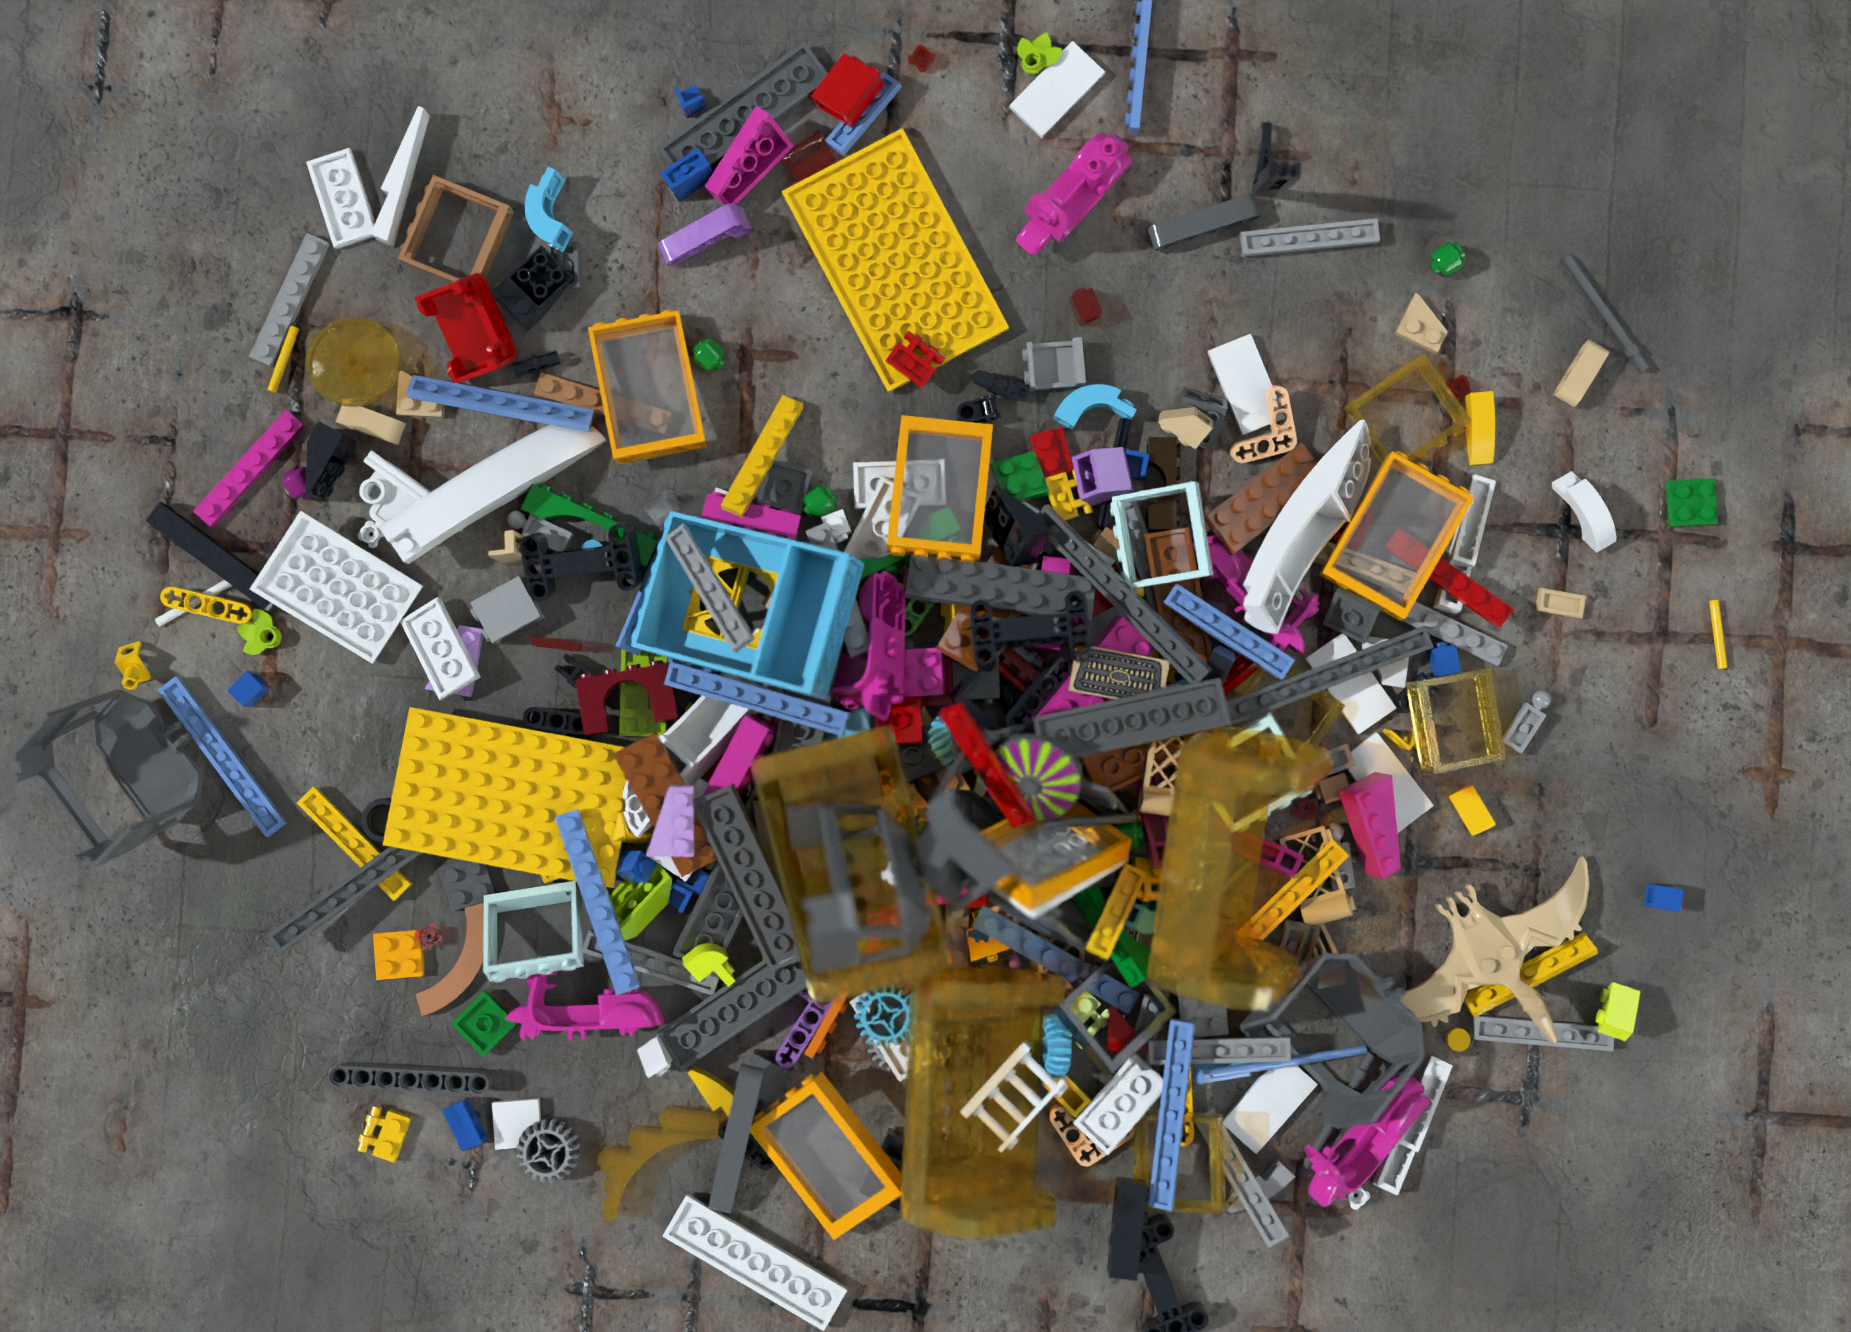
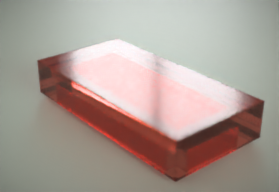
M532 636L531 639L532 646L575 652H580L582 648V643L535 636Z

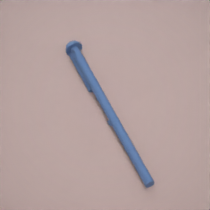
M1365 1045L1291 1056V1062H1252L1202 1070L1200 1066H1197L1193 1069L1191 1077L1196 1084L1203 1085V1083L1250 1076V1072L1286 1066L1292 1068L1301 1064L1367 1054V1048Z

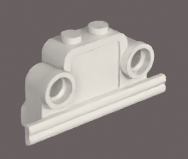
M370 451L363 461L372 467L375 472L370 479L365 480L361 484L359 492L365 502L373 504L370 508V517L376 521L374 526L380 530L381 524L431 492L373 451Z

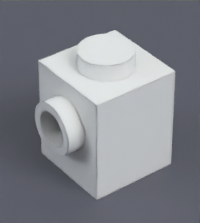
M843 509L821 517L823 524L827 522L830 525L836 543L848 539V535L852 534Z

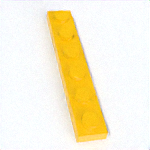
M782 395L724 498L721 509L743 518L802 412L803 403Z
M313 786L297 802L360 868L382 853L316 786ZM398 870L378 886L395 901L412 883Z
M1334 839L1329 841L1233 937L1250 953L1350 855Z
M1582 932L1575 936L1573 940H1567L1558 947H1554L1523 963L1520 969V979L1533 988L1598 954V950L1587 935ZM1483 985L1467 992L1463 1002L1475 1018L1515 996L1507 987Z

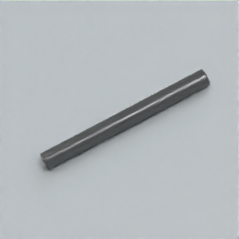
M1136 813L1058 818L1043 820L1041 824L1042 829L1132 823L1136 822L1137 817Z

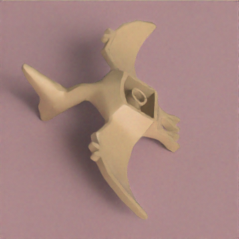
M1584 856L1578 859L1571 876L1554 896L1521 914L1499 916L1488 911L1477 902L1476 892L1471 884L1465 885V888L1468 890L1467 896L1469 899L1462 896V893L1459 891L1454 893L1469 908V912L1465 916L1461 917L1458 914L1452 897L1446 898L1450 912L1443 909L1442 905L1436 904L1437 911L1447 917L1453 932L1452 950L1444 965L1426 981L1406 990L1400 1002L1406 1008L1413 1011L1420 1022L1430 1021L1431 1026L1435 1027L1438 1020L1447 1023V1015L1461 1011L1462 1003L1469 989L1483 985H1501L1507 987L1514 994L1523 1007V1011L1527 1012L1546 1039L1552 1044H1556L1558 1042L1557 1033L1545 1004V997L1521 981L1520 969L1525 956L1534 946L1558 947L1566 937L1569 940L1574 939V930H1582L1578 923L1586 909L1589 891L1588 867Z

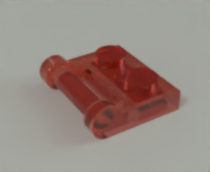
M819 129L813 132L811 137L794 145L782 158L795 183L837 163ZM818 143L819 150L795 163L792 162V157Z

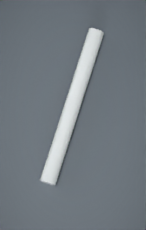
M223 580L202 593L216 596L232 587V585ZM198 596L190 599V605L193 608L202 603ZM173 608L155 618L158 626H162L187 611Z

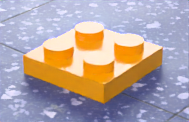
M422 929L373 934L376 980L425 975Z

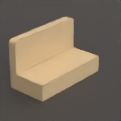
M514 530L505 531V549L488 551V556L505 566L523 565L520 541L524 536Z

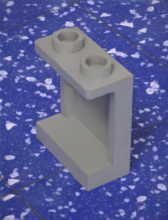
M1076 337L1072 341L1038 344L1027 342L1026 348L1022 349L1023 363L1027 362L1028 371H1024L1025 385H1029L1030 391L1085 386L1082 337Z
M520 576L470 602L473 607L471 609L473 617L477 622L480 621L484 628L481 630L483 636L488 642L491 641L494 644L500 643L501 639L532 622H539L545 618L537 601L529 596L525 579Z

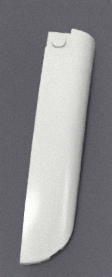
M1360 420L1316 464L1290 497L1265 537L1243 584L1248 592L1243 604L1247 610L1244 619L1253 627L1268 633L1278 634L1291 600L1311 564L1346 521H1351L1365 487L1371 464L1368 446L1371 445V439L1365 420Z
M547 425L496 452L439 486L381 524V530L387 541L393 545L402 561L409 564L471 523L527 493L532 484L540 486L541 483L543 484L607 442V440L592 426L590 432Z
M757 628L754 631L753 635L760 630V628ZM723 672L720 674V676L745 682L772 691H776L778 689V687L763 684L760 682L737 677ZM701 696L666 733L660 735L663 745L685 784L694 785L698 778H701L727 750L745 715L758 714L759 712ZM627 781L623 792V799H625V812L623 813L633 834L636 837H640L652 826V823Z

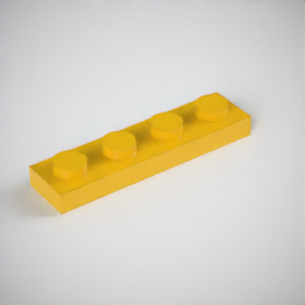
M1125 863L1085 950L1105 960L1109 958L1146 878V873Z

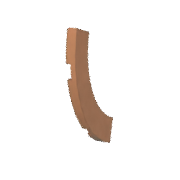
M484 902L465 908L467 920L466 939L462 953L453 969L439 983L416 994L421 1016L433 1013L451 1003L470 986L483 966Z

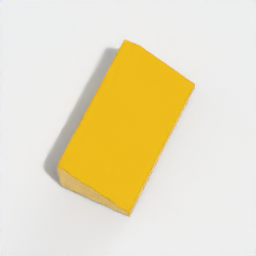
M1466 785L1448 796L1471 836L1496 825L1473 785Z
M620 813L617 817L613 840L616 842L643 844L652 840L654 828L652 825L640 837H636L629 828L624 814Z

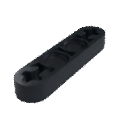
M1057 655L1051 660L1008 712L1006 723L1009 727L1018 725L1013 720L1014 717H1020L1021 723L1033 721V717L1039 714L1071 675L1073 667L1071 659L1065 655ZM1060 662L1065 663V670L1060 669L1058 666ZM1053 671L1059 678L1057 679L1050 673ZM1048 678L1052 679V687L1048 690H1043V681ZM1033 696L1037 697V705L1033 708H1028V699ZM1023 707L1029 714L1026 715L1020 709Z

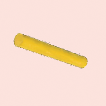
M294 326L289 327L267 389L268 391L277 393L299 331Z
M1711 600L1709 605L1718 669L1728 668L1719 600Z

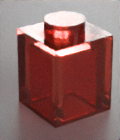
M1082 287L1073 292L1069 302L1079 326L1101 318L1103 312L1092 287L1087 290L1085 287Z

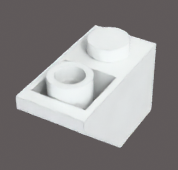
M659 1035L640 1046L637 1050L648 1078L654 1074L656 1077H659L672 1066V1058Z

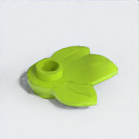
M1044 33L1032 43L1022 38L1018 44L1017 52L1022 59L1023 70L1028 74H1037L1043 67L1054 65L1059 60L1062 49L1052 47L1049 35ZM1032 62H1037L1035 65L1030 66Z
M260 609L253 610V621L237 626L238 633L247 641L243 648V652L247 654L258 655L266 648H275L282 639L281 632L273 625V619L270 614ZM270 633L274 636L272 641H269L267 638Z

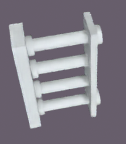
M1027 1040L1017 1048L960 1111L966 1119L971 1114L974 1117L977 1115L1004 1141L998 1148L1001 1153L1005 1148L1010 1151L1019 1141L1016 1136L1053 1096L1058 1098L1067 1088L1064 1085L1068 1080L1065 1076L1057 1082L1031 1057L1032 1054L1029 1050L1033 1046ZM1018 1062L1028 1066L1052 1089L1043 1100L1015 1074L1016 1071L1013 1068ZM1003 1079L1006 1082L1009 1081L1036 1107L1027 1117L999 1091L1000 1088L997 1085ZM987 1096L990 1099L993 1098L1020 1124L1011 1135L983 1109L984 1105L982 1102Z

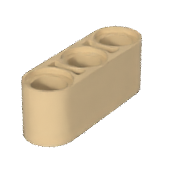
M1588 339L1579 350L1553 395L1570 406L1575 407L1609 355V351Z
M343 401L335 421L340 425L395 445H399L406 426L404 422L347 401Z

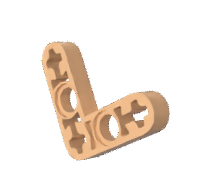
M1273 385L1266 391L1265 399L1272 433L1234 443L1230 448V455L1236 462L1246 463L1289 452L1295 448L1297 437L1289 395L1285 388ZM1277 390V392L1282 393V396L1278 398L1279 405H1285V407L1273 410V407H1278L1277 401L1272 399ZM1280 412H1284L1287 415V420L1282 425H1278L1275 421L1276 415ZM1284 435L1290 438V441L1287 442V446H1285L1282 443L1274 444L1272 438H1274V440L1277 442L1284 440ZM1267 440L1269 443L1268 450L1264 453L1259 452V442ZM1252 443L1255 455L1251 451L1244 452L1242 458L1236 455V452H1239V447L1245 450L1251 449L1250 444Z
M1062 1104L1054 1105L1050 1109L1049 1118L1051 1123L1080 1165H1093L1107 1155L1095 1144L1100 1153L1096 1154L1094 1150L1089 1154L1090 1159H1081V1151L1084 1149L1086 1152L1092 1150L1091 1143L1093 1141L1087 1138L1075 1124L1071 1123L1064 1127L1060 1119H1054L1056 1117L1055 1112L1059 1110L1060 1113L1065 1112L1063 1116L1067 1124L1070 1121L1074 1122V1117ZM1135 1127L1127 1133L1113 1150L1134 1136ZM1075 1129L1079 1132V1138L1076 1141H1069L1066 1138L1069 1130Z

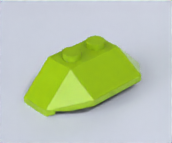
M656 863L647 883H629L624 879L609 895L625 941L637 937L669 903L672 877L659 863Z

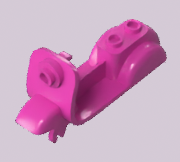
M1099 132L1094 135L1044 194L1035 193L1030 198L1024 211L1030 220L1018 234L1016 242L1031 255H1036L1041 250L1044 251L1053 238L1058 243H1061L1131 166L1133 160L1127 153L1128 144L1116 134L1107 136L1105 133Z
M1208 536L1213 575L1208 576L1206 580L1211 581L1216 578L1239 605L1233 610V613L1236 614L1242 610L1246 614L1247 610L1243 604L1248 592L1243 584L1254 559L1250 555L1246 556L1240 549L1231 555L1217 536ZM1194 542L1192 543L1194 554L1197 556ZM1305 589L1299 591L1303 595L1302 601H1298L1293 596L1291 602L1296 608L1288 618H1284L1278 634L1263 631L1269 637L1268 643L1282 652L1288 647L1299 655L1304 654V640L1297 626L1306 616L1310 618L1318 612L1319 608L1317 606L1320 604L1317 600L1319 595L1316 593L1309 595ZM1245 619L1241 620V623L1247 622Z
M886 571L880 574L876 572L872 574L862 586L858 597V606L869 634L866 672L860 681L854 679L853 685L844 683L843 687H833L831 690V694L841 698V704L846 709L856 710L862 706L870 714L882 720L888 719L891 704L900 703L904 699L898 695L904 691L902 685L905 651V589L898 584L895 576Z
M556 971L546 975L540 973L529 975L527 977V985L531 989L528 1003L520 1005L505 1018V1020L522 1024L520 1030V1038L522 1040H525L526 1036L533 1040L535 1036L540 1034L541 1030L568 1031L569 1040H573L574 1031H579L581 1033V1040H584L587 1036L586 1030L619 1029L620 1034L625 1037L626 1032L632 1036L639 1028L654 1027L664 1023L663 1014L658 1003L647 991H641V987L620 995H616L614 988H605L604 992L598 994V1004L547 1006L544 1004L546 988L552 989L557 986L556 983H549L547 977L555 975Z
M1394 1074L1378 1091L1390 1089L1401 1075ZM1410 1076L1373 1124L1351 1127L1333 1149L1327 1146L1320 1154L1311 1145H1306L1304 1150L1309 1160L1313 1163L1311 1168L1316 1172L1309 1185L1308 1193L1320 1205L1326 1207L1337 1197L1344 1201L1346 1200V1193L1350 1194L1359 1189L1429 1104V1098L1423 1093L1425 1090L1424 1085Z

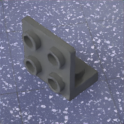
M1183 387L1178 409L1196 407L1213 420V429L1199 444V447L1213 450L1227 411V399ZM1171 432L1169 437L1177 436Z

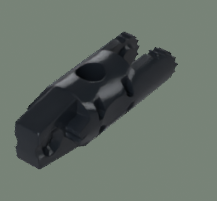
M976 370L972 377L974 384L987 389L989 393L1006 399L1026 402L1030 391L1029 387L995 372L991 374L986 371Z

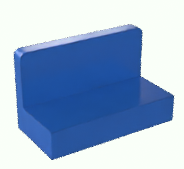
M697 148L661 171L660 174L679 202L706 185L713 174V170L702 152Z
M468 1097L443 1109L442 1112L461 1151L476 1147L488 1139Z

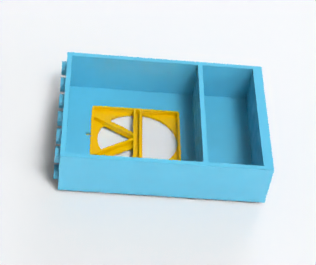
M670 511L669 516L664 522L665 530L663 537L658 543L656 561L651 567L652 575L650 582L645 588L643 606L638 612L639 620L636 629L632 633L631 647L826 700L865 563L847 553ZM682 524H685L690 530L738 610L749 571L759 575L770 590L772 599L764 626L753 635L755 639L738 652H734L722 632L718 636L705 624V620L713 617L709 610L700 611L701 597L665 539L668 534ZM739 568L732 590L718 574L728 569Z

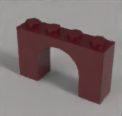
M663 660L649 662L650 666L642 668L640 664L627 666L626 671L618 672L617 668L604 670V675L594 676V673L580 675V679L575 680L584 734L592 736L610 732L606 700L610 691L624 682L638 683L646 688L650 695L655 723L679 719L674 688L664 684L669 664L664 663Z

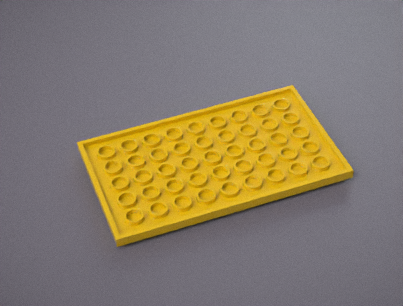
M903 128L782 191L789 208L888 393L910 382L909 379L885 362L899 342L905 347L909 345V342L903 338L907 331H910L915 336L918 334L923 338V342L930 347L937 348L939 353L945 357L944 362L941 364L943 365L1009 330L1005 318ZM918 348L913 352L921 359H924L926 356ZM934 360L930 363L934 368L941 366Z
M409 707L383 845L577 881L555 817L579 809L605 886L613 888L622 842L614 841L613 837L618 814H624L623 812H625L623 792L627 782L613 754L625 747Z

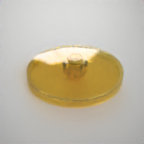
M363 318L341 319L324 327L314 337L306 354V372L316 391L328 401L346 407L364 406L382 398L394 386L401 369L400 351L394 338L383 326Z

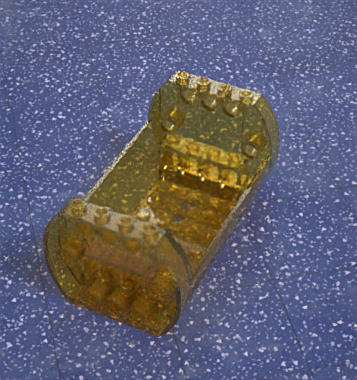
M892 725L750 761L811 1001H839L931 976L951 966L953 960L936 895L925 883L927 891L925 905L930 904L932 919L928 920V931L909 956L814 973L807 925L812 923L810 910L805 911L804 900L834 895L824 845L792 850L786 807L817 801L868 805L880 804L909 833L911 843H916L920 833ZM843 815L841 818L836 819L838 830L845 828L848 831L876 826L875 815ZM876 835L841 842L843 854L847 851L855 854V861L850 865L845 864L848 878L852 874H857L861 878V883L858 887H850L852 902L854 903V900L858 897L865 898L867 901V906L864 910L859 911L854 908L856 926L901 927L895 887L887 880L882 879L881 873L888 868L889 863L884 837ZM902 938L858 940L859 955L903 947Z
M1233 727L1200 731L1180 744L1147 974L1149 979L1172 992L1192 999L1225 1007L1249 1010H1270L1275 1002H1279L1281 995H1285L1287 987H1291L1293 980H1297L1300 969L1296 965L1297 959L1288 954L1287 950L1277 945L1250 937L1249 930L1270 795L1289 796V793L1307 794L1309 789L1313 790L1314 785L1319 784L1320 779H1325L1326 773H1331L1333 760L1330 759L1331 751L1282 735Z
M998 966L911 970L900 1215L907 1222L938 1234L975 1240L1055 1227V1197L1048 1191L1036 1187L1039 1112L1016 1136L1019 1141L1010 1151L1005 1148L1001 1153L998 1148L1004 1141L977 1115L974 1117L971 1114L966 1119L960 1111L1025 1040L1033 1046L1029 1050L1032 1054L1031 1057L1041 1066L1044 1005L1056 1007L1057 1004L1065 1003L1064 978L1038 971ZM951 1034V1041L947 1044L946 1038ZM950 1057V1064L946 1068L945 1061ZM1018 1062L1013 1068L1016 1071L1015 1074L1040 1097V1078L1028 1066ZM1003 1079L997 1085L1000 1088L999 1091L1025 1117L1036 1108L1009 1081L1006 1082ZM949 1081V1088L945 1092L944 1085ZM987 1096L982 1102L984 1105L983 1109L1010 1135L1020 1125L993 1098L990 1099ZM948 1105V1111L943 1115V1108ZM947 1129V1135L942 1139V1132Z

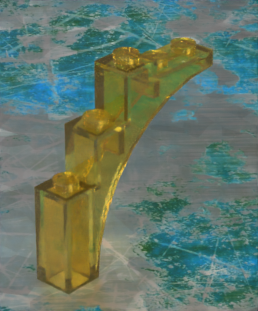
M667 1105L659 1115V1125L662 1127L637 1125L633 1131H630L628 1145L632 1147L606 1145L603 1152H599L597 1165L601 1166L600 1173L609 1174L604 1182L607 1198L603 1199L601 1214H605L604 1222H614L628 1181L649 1158L663 1149L680 1142L696 1139H718L723 1111Z

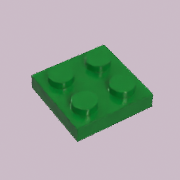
M1034 451L991 462L990 467L996 484L1020 502L1048 495L1049 489Z
M1715 478L1671 480L1665 482L1668 527L1718 524Z
M484 990L451 1025L484 1057L517 1023L505 1020L509 1013L487 990Z

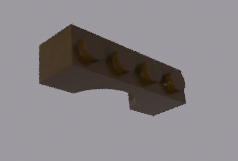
M1149 437L1146 441V453L1149 454L1148 465L1153 466L1159 471L1164 481V487L1176 485V480H1180V467L1176 466L1177 458H1180L1181 452L1180 444H1177V437ZM1180 493L1163 496L1158 502L1146 508V528L1148 532L1174 530L1176 526H1180V512H1176V503H1180Z

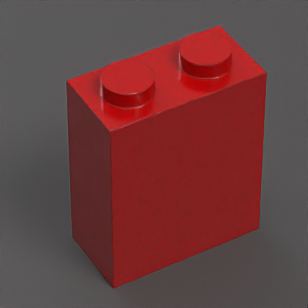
M843 53L811 97L818 109L852 128L882 89L884 83L880 77L881 73L874 66L870 65L868 67L858 57H850Z

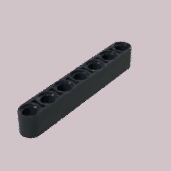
M158 502L146 518L147 523L260 607L270 613H274L278 606L250 590L260 573L163 502Z

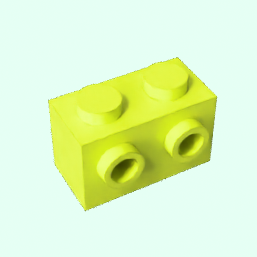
M1614 982L1607 989L1603 988L1600 995V1002H1603L1602 1008L1599 1009L1596 1015V1022L1599 1023L1597 1032L1626 1041L1634 1031L1641 991Z

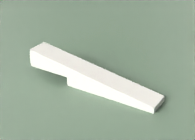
M420 106L417 107L381 187L388 196L370 233L378 241L392 247L395 245L430 117L425 109Z
M1475 474L1472 476L1468 488L1470 491L1469 495L1473 496L1474 500L1455 532L1447 559L1449 564L1470 577L1471 569L1476 563L1496 483L1495 480ZM1439 587L1433 608L1454 615L1460 612L1463 604Z
M1429 1056L1418 1080L1425 1087L1423 1093L1429 1098V1104L1379 1165L1371 1184L1392 1194H1399L1415 1152L1420 1150L1452 1065L1434 1056Z

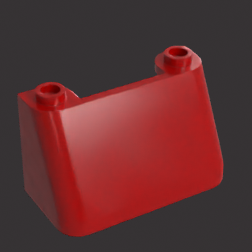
M474 273L414 297L418 310L427 317L435 316L453 355V359L447 364V373L453 383H459L497 370L517 358L516 346L489 285L482 274Z

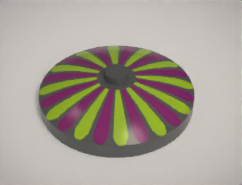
M1023 734L1006 739L993 750L1035 815L1034 821L1057 818L1066 813L1075 804L1082 784L1081 770L1072 753L1059 742L1041 735Z

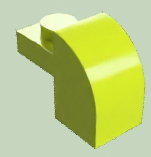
M701 944L682 958L684 966L698 982L702 981L713 971L728 987L736 981L733 974L735 969L727 961L726 950L717 944Z

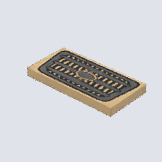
M1081 645L1076 647L1078 652H1083L1087 649ZM1091 646V657L1089 660L1083 663L1073 662L1068 690L1118 699L1164 687L1170 662Z

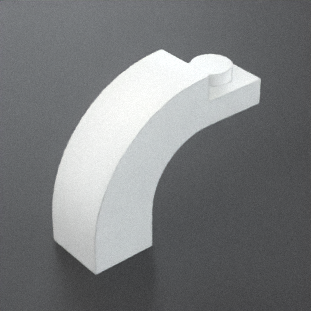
M1571 471L1552 482V489L1571 506L1577 515L1582 529V539L1596 553L1616 542L1615 526L1609 510L1598 492L1586 479L1580 480Z

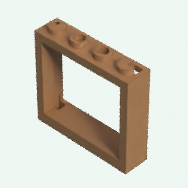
M433 175L429 186H425V196L422 202H419L417 205V215L414 222H411L408 226V236L405 243L400 246L401 252L398 260L408 267L448 283L460 279L414 260L442 192L445 191L497 212L470 274L480 273L487 279L514 211L507 204Z

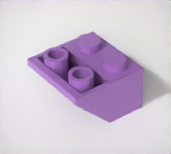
M1125 448L1091 449L1072 457L1080 500L1094 506L1108 501L1114 496L1134 491Z

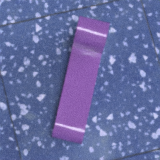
M727 204L664 238L658 243V246L667 266H674L728 236L734 238L744 236L752 228L742 207L735 204Z
M818 980L812 984L810 989L799 993L809 1003L776 1054V1062L782 1068H790L796 1063L836 998L835 990L822 980ZM822 991L828 992L831 995V1000L829 1002H822L819 999V993ZM809 1011L816 1012L818 1020L810 1022L806 1018V1013ZM802 1031L806 1039L802 1042L796 1041L794 1032ZM792 1045L794 1050L791 1053V1058H788L786 1061L783 1059L784 1054L787 1053Z

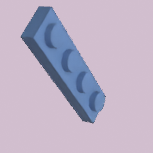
M882 72L880 75L884 86L851 128L840 122L825 140L828 146L841 155L845 156L902 88L900 82L885 72Z

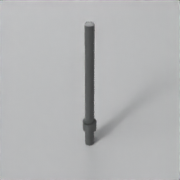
M1569 255L1563 261L1626 349L1624 350L1628 358L1631 357L1641 372L1649 368L1650 366L1641 355V349L1637 343L1634 344L1573 256Z
M1367 1052L1359 1068L1356 1067L1353 1071V1078L1348 1087L1355 1091L1358 1089L1360 1083L1364 1082L1369 1075L1367 1072L1376 1056ZM1330 1119L1327 1120L1312 1146L1319 1153L1335 1128L1329 1124ZM1307 1156L1297 1171L1304 1177H1306L1313 1164Z

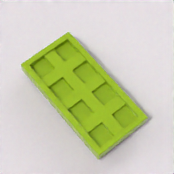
M621 649V671H626L627 666L640 664L641 668L650 666L649 662L663 660L664 663H668L667 657L643 650L637 656ZM634 682L621 683L619 736H648L657 732L660 737V735L666 733L667 722L655 723L651 699L646 688Z

